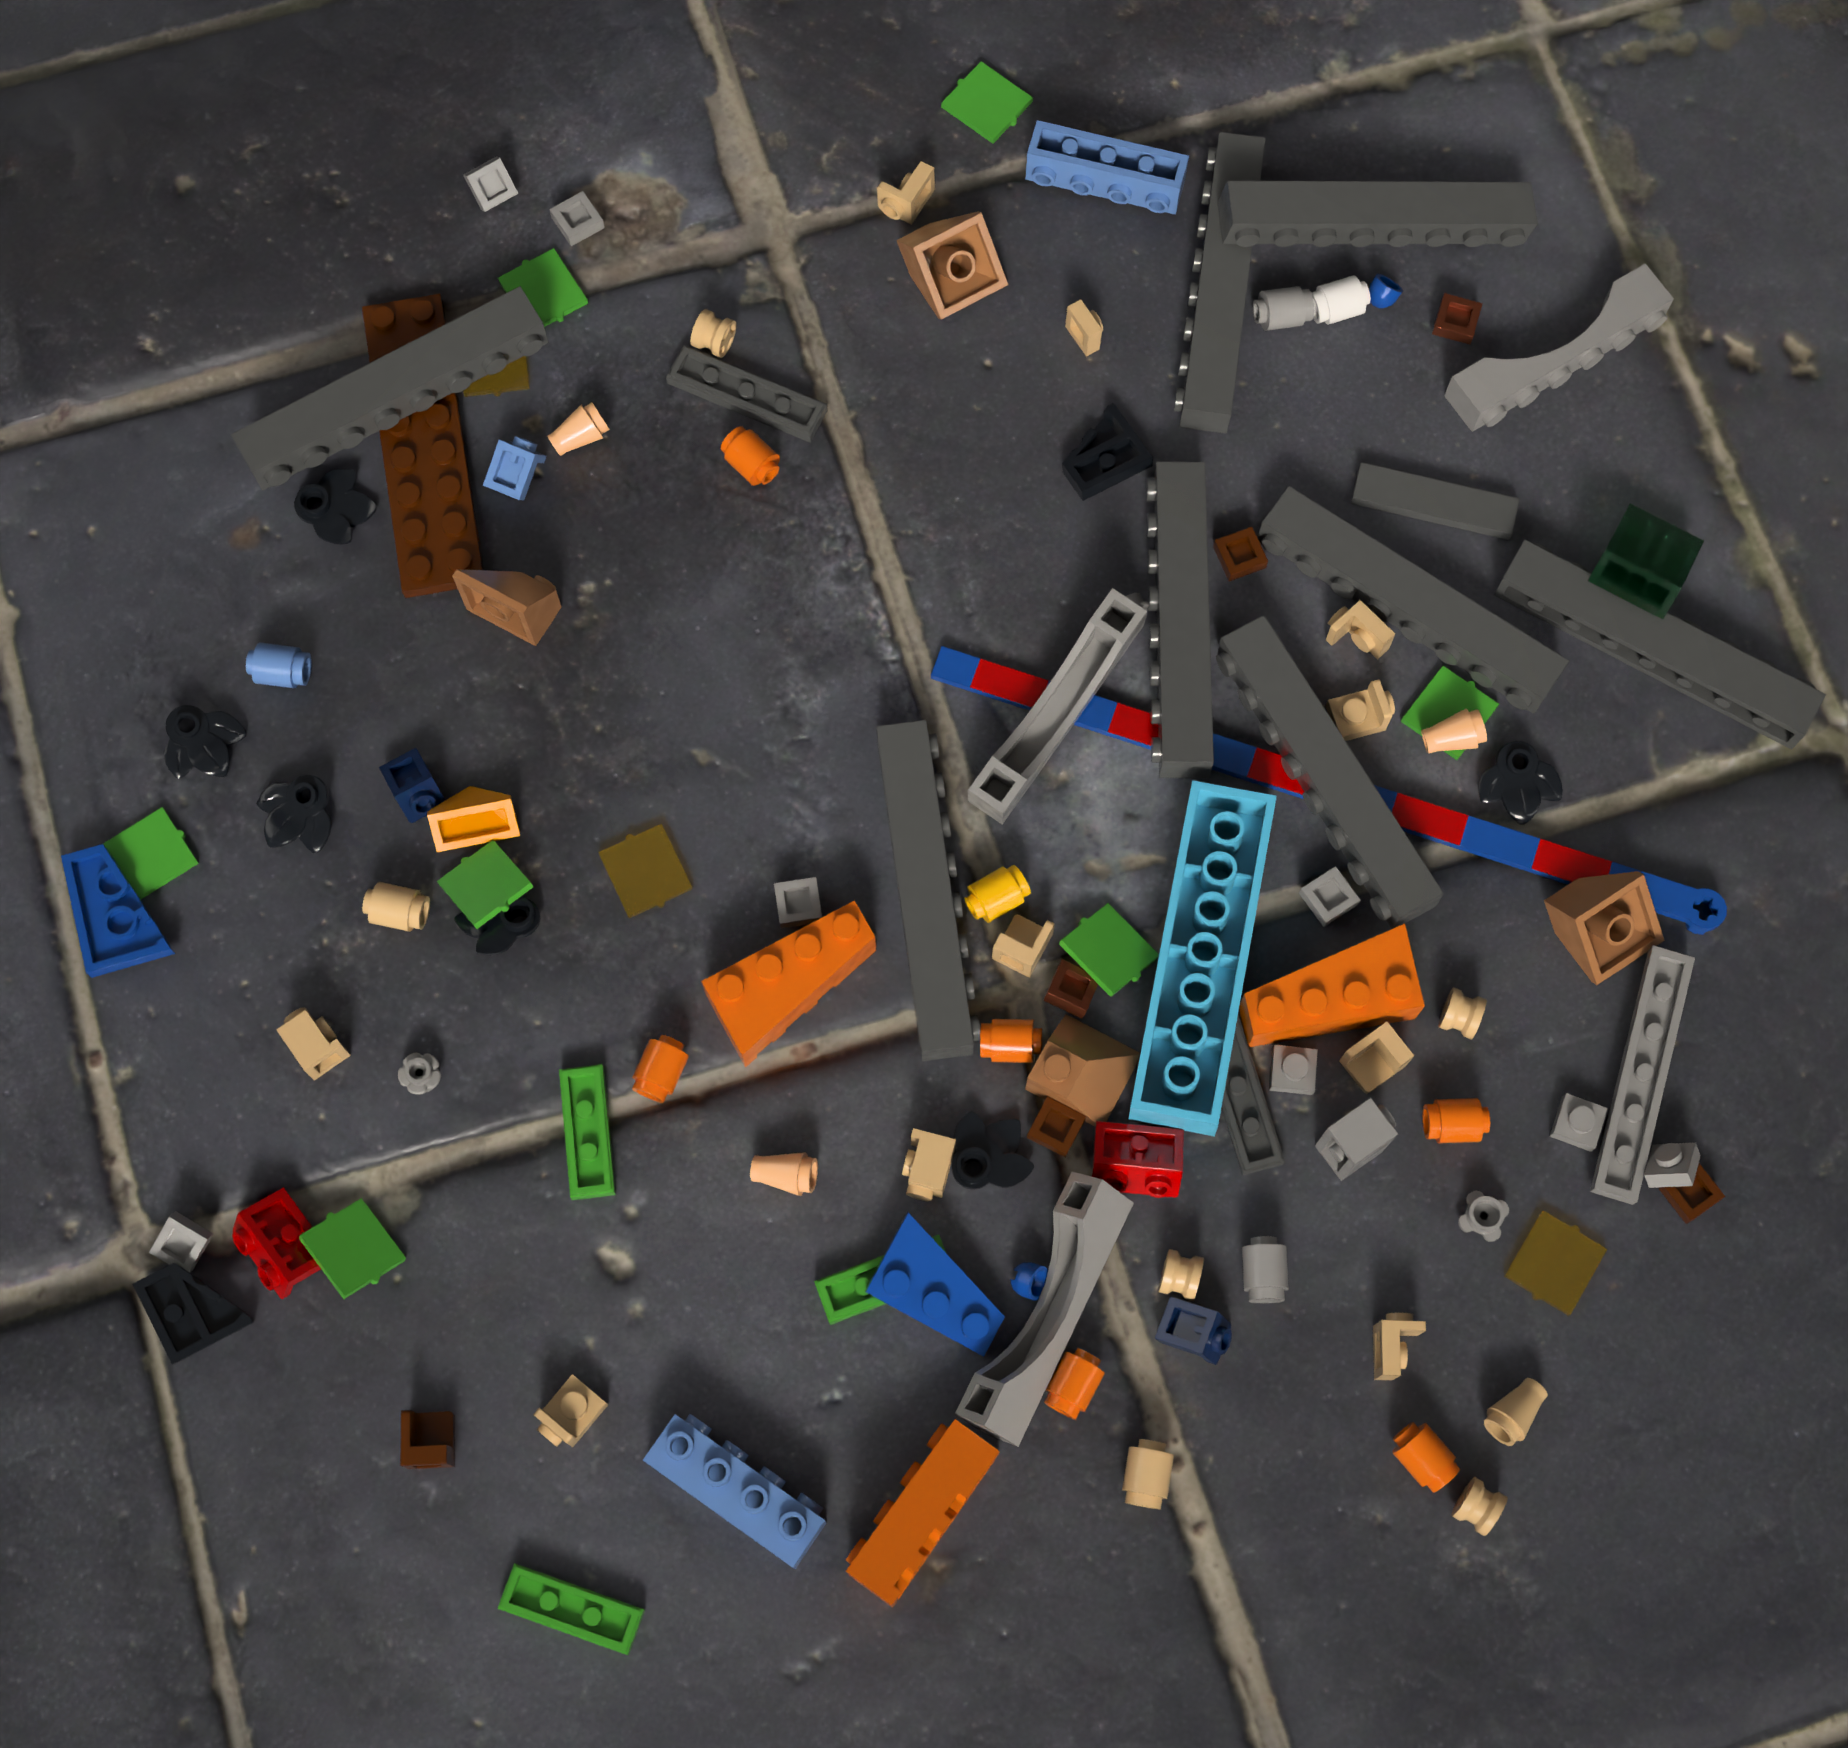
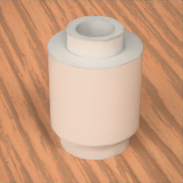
M1353 275L1317 286L1316 291L1311 292L1314 300L1313 319L1317 324L1325 322L1329 325L1364 314L1366 312V305L1370 304L1371 301L1366 282H1360L1357 276Z

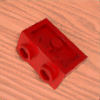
M1096 1121L1092 1177L1103 1179L1120 1193L1142 1194L1155 1198L1178 1197L1183 1174L1184 1129Z
M284 1187L238 1212L233 1227V1241L237 1249L243 1255H249L256 1264L258 1276L263 1285L270 1291L274 1289L280 1299L289 1296L295 1284L321 1270L299 1240V1236L311 1229L312 1225Z

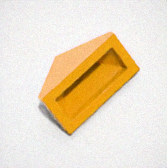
M469 786L427 811L437 852L520 836L512 797L508 794Z

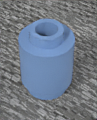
M259 642L255 650H249L247 654L246 672L252 675V680L255 684L296 688L298 685L306 686L310 679L311 655L310 653L302 652L299 647Z

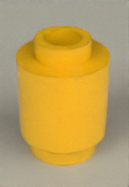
M1012 865L1007 869L1002 866L967 886L969 895L964 900L976 920L983 918L987 923H990L1023 904L1024 898L1031 894V890L1017 866Z

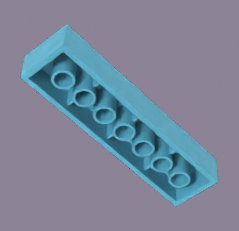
M1192 780L1128 1120L1168 1128L1184 1129V1131L1215 1137L1220 1119L1276 795Z

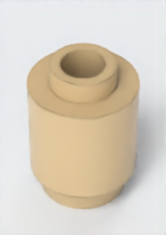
M378 882L374 889L369 888L366 891L362 909L364 914H368L370 924L411 932L414 928L420 930L424 928L429 915L430 898L429 896L421 895L420 890Z
M1139 1439L1138 1447L1129 1446L1122 1491L1126 1492V1504L1161 1510L1162 1499H1167L1174 1458L1173 1454L1165 1452V1443Z

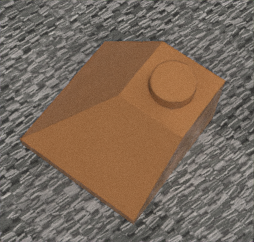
M979 211L929 223L896 240L911 278L940 320L1008 285L985 220Z
M456 569L452 575L468 611L534 646H537L562 607L556 587L549 580L538 575L532 578L522 572Z
M1639 871L1578 878L1544 900L1555 934L1591 982L1596 985L1647 953L1653 945L1657 946L1665 941L1645 876Z
M1065 1014L1048 1039L1027 1077L1025 1090L1044 1100L1048 1096L1086 1116L1085 1122L1096 1127V1121L1107 1122L1139 1062L1141 1053Z

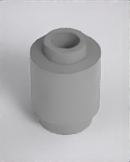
M1299 286L1261 291L1258 299L1253 301L1254 321L1256 324H1261L1264 331L1303 326L1306 321H1312L1314 317V300L1309 289L1302 290Z
M1260 1236L1250 1238L1251 1245L1242 1247L1244 1291L1249 1294V1302L1279 1303L1285 1301L1284 1291L1289 1290L1287 1246L1277 1244V1237Z

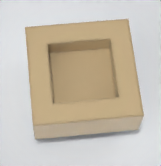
M1080 299L1067 307L1065 327L1087 357L1100 349L1103 324L1098 314L1094 310L1089 311Z

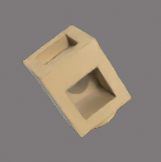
M305 1007L290 1013L284 1019V1025L276 1029L303 1070L313 1080H316L351 1056L347 1049L339 1042L336 1034L323 1016L315 1020Z
M913 1128L911 1146L917 1147V1150L908 1149L902 1170V1175L909 1177L906 1195L923 1201H931L933 1196L942 1198L955 1152L956 1139Z

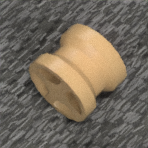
M704 309L694 324L690 340L691 346L698 349L706 347L711 349L713 355L723 358L733 342L736 333V321L729 318L721 320L716 317L714 312Z
M1453 987L1445 1002L1438 1027L1444 1030L1454 1028L1461 1031L1463 1037L1472 1040L1479 1028L1487 1000L1479 996L1473 999L1466 997L1462 990Z
M1169 1249L1158 1292L1169 1294L1173 1291L1181 1293L1186 1300L1194 1301L1201 1278L1204 1258L1199 1256H1193L1190 1259L1185 1258L1178 1251Z
M1473 1477L1457 1500L1452 1511V1517L1459 1521H1469L1474 1525L1477 1533L1486 1536L1502 1514L1508 1497L1500 1492H1490L1485 1489L1483 1481Z

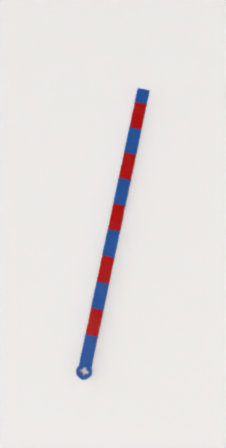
M941 646L931 673V679L1029 711L1051 682ZM1094 695L1074 723L1076 726L1150 750L1152 737H1158V724L1150 723L1149 712ZM1213 733L1214 763L1212 770L1304 799V790L1297 779L1291 780L1284 771L1281 764V755ZM1374 785L1404 832L1567 885L1578 878L1639 871L1645 876L1656 913L1685 922L1687 930L1694 934L1703 935L1707 931L1718 928L1727 915L1725 900L1712 889H1696ZM1693 904H1706L1711 909L1712 915H1709L1706 920L1700 919L1699 911L1693 909Z

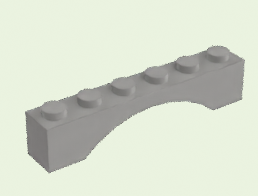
M1643 264L1613 282L1603 302L1600 315L1585 332L1570 343L1549 353L1529 358L1496 359L1484 357L1452 376L1444 396L1472 432L1483 425L1487 427L1494 426L1506 416L1507 411L1517 405L1520 408L1526 407L1547 387L1550 386L1552 389L1558 388L1571 377L1573 372L1581 367L1584 370L1590 369L1603 358L1605 353L1613 348L1616 351L1624 349L1635 339L1637 334L1645 329L1648 333L1656 330L1667 320L1666 313L1674 298L1650 268Z
M1111 589L1088 621L1077 642L1040 698L1004 744L993 754L968 789V802L1003 825L1145 624L1147 610L1115 589Z
M1071 1172L1053 1209L1054 1235L1052 1256L1046 1282L1037 1305L1024 1328L1009 1347L991 1363L974 1373L955 1412V1415L987 1435L1017 1447L1021 1443L1134 1204L1103 1179Z

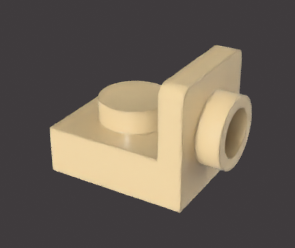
M920 161L913 173L909 172L905 175L899 189L881 182L877 187L879 209L894 220L901 219L912 225L935 190L934 167Z
M1359 600L1350 609L1344 606L1331 617L1328 622L1330 629L1326 641L1332 646L1349 632L1353 642L1360 650L1366 653L1370 652L1378 660L1389 650L1395 633Z
M1379 679L1371 681L1367 690L1329 699L1325 705L1328 715L1345 741L1386 731L1392 715L1395 713L1392 695L1388 690H1383Z
M1388 1313L1386 1314V1320H1381L1373 1325L1374 1380H1394L1401 1376V1369H1406L1408 1351L1406 1342H1400V1336H1419L1426 1331L1425 1321H1413V1314Z
M572 1374L543 1410L538 1408L533 1414L542 1422L536 1430L556 1447L562 1441L574 1447L608 1404Z

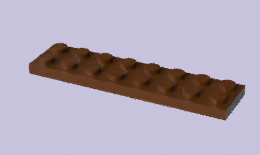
M434 294L363 306L362 312L369 362L371 363L445 325L446 319L441 295ZM451 393L436 401L429 409L421 412L416 411L399 420L394 427L379 431L401 588L405 598L458 589L452 577L456 569L484 570L457 393Z

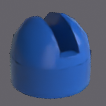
M1376 274L1369 285L1370 303L1377 308L1389 307L1398 300L1403 290L1392 279L1382 274Z
M1024 1262L1017 1265L1013 1269L1017 1271L1016 1278L1010 1279L1013 1290L1024 1298L1033 1301L1038 1300L1046 1282L1047 1268L1033 1262Z

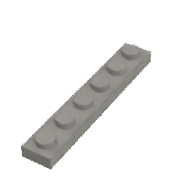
M1654 945L1648 950L1590 1189L1592 1193L1631 1205L1638 1202L1695 961L1694 957Z

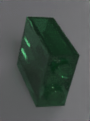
M1630 503L1611 535L1588 582L1663 620L1681 591L1704 540Z

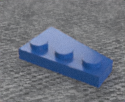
M103 844L61 856L87 975L93 978L176 954L117 862Z
M907 1212L865 1292L984 1357L1005 1316L911 1214Z

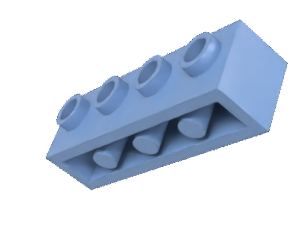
M1037 120L1027 152L1025 180L1034 181L1036 184L1045 187L1055 186L1072 190L1079 195H1094L1110 199L1117 204L1128 203L1145 207L1155 213L1166 212L1176 215L1185 183L1189 155Z
M674 1414L643 1461L789 1566L796 1569L826 1525V1521L819 1516L824 1508L803 1493H800L798 1498L794 1499L782 1490L786 1481L765 1466L758 1473L746 1465L744 1462L749 1455L730 1441L726 1440L722 1447L707 1437L712 1429L693 1415L689 1414L684 1421Z

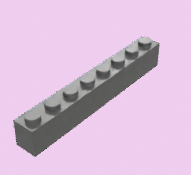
M1219 132L1217 146L1209 147L1205 171H1213L1212 181L1204 180L1201 204L1208 205L1207 215L1200 214L1197 238H1203L1204 242L1203 249L1195 248L1192 272L1199 273L1198 283L1191 282L1188 306L1195 307L1194 318L1186 317L1183 341L1190 342L1189 353L1182 352L1178 374V376L1186 377L1185 387H1177L1174 411L1181 412L1180 428L1227 434L1232 413L1252 246L1240 247L1237 244H1223L1218 200L1227 181L1261 180L1266 140L1264 137Z
M1227 181L1218 200L1223 244H1237L1240 247H1250L1256 244H1275L1279 247H1289L1294 244H1313L1317 247H1327L1332 244H1352L1355 247H1365L1370 244H1389L1392 247H1402L1408 244H1427L1430 247H1440L1446 244H1464L1467 247H1477L1483 244H1502L1505 247H1514L1524 244L1538 225L1531 182Z
M521 286L232 433L231 436L262 491L271 486H280L296 473L306 468L319 466L327 457L343 449L357 446L364 438L380 430H388L394 427L399 420L416 411L421 412L429 409L436 401L451 393L464 391L471 383L488 374L499 373L507 364L523 356H531L537 353L542 346L549 343L543 322Z
M1156 462L1154 477H1147L1146 502H1153L1154 513L1147 514V538H1154V549H1148L1147 572L1148 574H1155V586H1149L1148 611H1156V623L1149 624V648H1156V661H1150L1149 683L1150 686H1157V699H1151L1150 723L1158 724V737H1152L1151 763H1159V778H1209L1214 763L1205 462Z
M1288 486L1261 524L1258 540L1268 552L1276 556H1284L1295 563L1297 568L1306 576L1317 577L1331 586L1334 593L1341 598L1352 599L1355 602L1361 600L1382 621H1387L1400 629L1406 639L1427 646L1435 651V654L1441 661L1449 665H1457L1468 672L1479 685L1487 688L1492 687L1506 696L1507 701L1518 709L1528 710L1535 714L1570 662Z
M1527 540L1523 541L1494 596L1791 750L1806 735L1826 696L1825 693L1817 690L1811 682L1801 678H1794L1778 670L1772 662L1765 659H1757L1741 651L1735 643L1725 639H1718L1702 631L1701 627L1689 620H1681L1665 612L1659 604L1652 601H1644L1628 593L1622 585L1616 582H1607L1591 574L1585 566L1575 562L1570 563L1554 555L1548 547L1542 544H1533Z
M1263 615L1221 637L1216 655V661L1221 672L1226 677L1231 676L1239 688L1237 692L1242 705L1247 711L1253 710L1260 721L1259 728L1263 738L1269 745L1272 746L1274 744L1280 752L1284 771L1291 780L1297 779L1304 790L1303 798L1308 809L1314 815H1320L1327 826L1325 833L1329 842L1336 850L1341 849L1349 861L1348 870L1353 880L1360 886L1364 885L1372 897L1370 903L1376 916L1381 921L1386 920L1391 929L1436 907L1444 894L1266 617Z
M926 720L876 726L877 745L921 1059L923 1062L973 1055L974 1041H980V1026L978 1015H969L967 1000L975 999L972 974H963L961 959L969 958L966 933H957L955 918L963 917L960 892H951L950 878L957 877L954 852L945 851L944 838L951 837L948 812L940 813L938 798L945 797L942 772L934 773L932 759L939 758L936 733L928 734Z

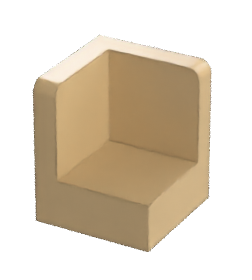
M1018 914L1015 915L1005 934L1000 933L995 942L992 959L1030 978L1053 936L1055 923L1047 920L1042 927Z
M1385 1022L1349 1048L1339 1062L1361 1090L1368 1094L1406 1067L1414 1057V1054L1391 1025Z

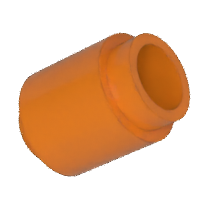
M739 426L724 438L720 447L721 451L725 454L724 459L751 485L755 486L760 483L765 485L776 477L780 469L778 466L780 456L753 430H746L743 426Z
M992 1019V1023H981V1058H991V1062L1033 1063L1034 1054H1041L1042 1028H1034V1019Z
M661 1035L659 1040L649 1039L632 1076L635 1080L632 1090L648 1099L664 1103L667 1094H673L689 1058V1055L682 1051L685 1045L666 1035Z
M1478 1098L1435 1099L1433 1104H1424L1422 1122L1426 1139H1435L1437 1143L1481 1142L1483 1133H1489L1490 1131L1489 1109L1487 1106L1482 1107Z
M1077 1348L1074 1354L1065 1351L1045 1390L1048 1395L1044 1403L1055 1411L1076 1420L1080 1411H1086L1105 1374L1104 1371L1098 1368L1101 1360L1080 1348Z
M1411 1422L1393 1438V1441L1397 1444L1392 1451L1394 1456L1421 1487L1427 1485L1433 1493L1448 1484L1460 1471V1468L1454 1462L1456 1456L1427 1423L1417 1427L1414 1422Z

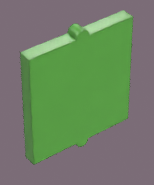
M980 62L964 79L957 81V87L941 103V108L994 144L1010 126L1017 124V118L1033 102V97L983 62Z
M554 248L530 261L523 260L521 266L498 277V281L505 293L521 286L542 320L544 327L555 321L562 322L564 316L588 304V299Z
M1442 666L1403 716L1401 722L1422 736L1421 730L1430 728L1467 708L1469 712L1478 709L1485 725L1499 706V703L1475 688L1473 681L1467 682L1445 666ZM1466 749L1444 752L1458 760Z
M163 807L103 843L140 899H143L199 864L184 841L186 834L182 830H177Z
M494 840L490 841L469 858H462L461 864L437 881L439 886L476 929L501 911H508L510 904L533 888L528 878Z
M1109 903L1088 919L1085 917L1081 918L1078 927L1059 943L1110 997L1131 980L1137 982L1141 977V972L1159 957V954Z
M362 1198L336 1214L329 1212L324 1221L299 1236V1240L343 1299L369 1283L377 1284L382 1275L406 1260L402 1251Z

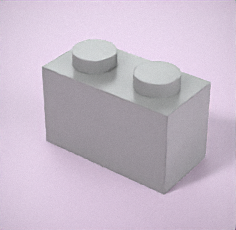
M1370 1098L1328 1127L1315 1147L1342 1181L1387 1148L1398 1135L1394 1129L1396 1122L1383 1105L1377 1106Z

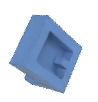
M514 436L513 442L498 440L483 486L524 501L537 463H544L547 455L536 451L538 444L518 436Z

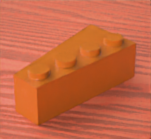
M854 900L701 981L710 1004L745 1068L757 1058V1054L771 1042L774 1043L783 1035L795 1020L803 1013L806 1014L818 1003V1000L833 986L836 987L876 951L875 935Z
M1405 924L1244 993L1240 1002L1239 1012L1248 1047L1378 1026L1385 1022L1390 1024L1416 1019L1425 1005Z
M954 1419L949 1428L943 1423L940 1424L926 1445L932 1449L931 1453L922 1465L917 1461L911 1465L900 1482L905 1487L895 1503L890 1499L886 1501L873 1520L878 1525L867 1541L861 1537L846 1558V1561L850 1563L846 1570L847 1574L892 1608L1000 1453L998 1449L956 1419Z

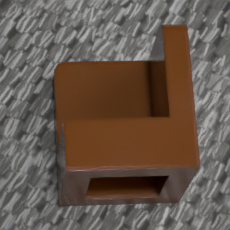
M401 1410L400 1466L409 1470L455 1467L454 1413L450 1411L416 1413L412 1410Z

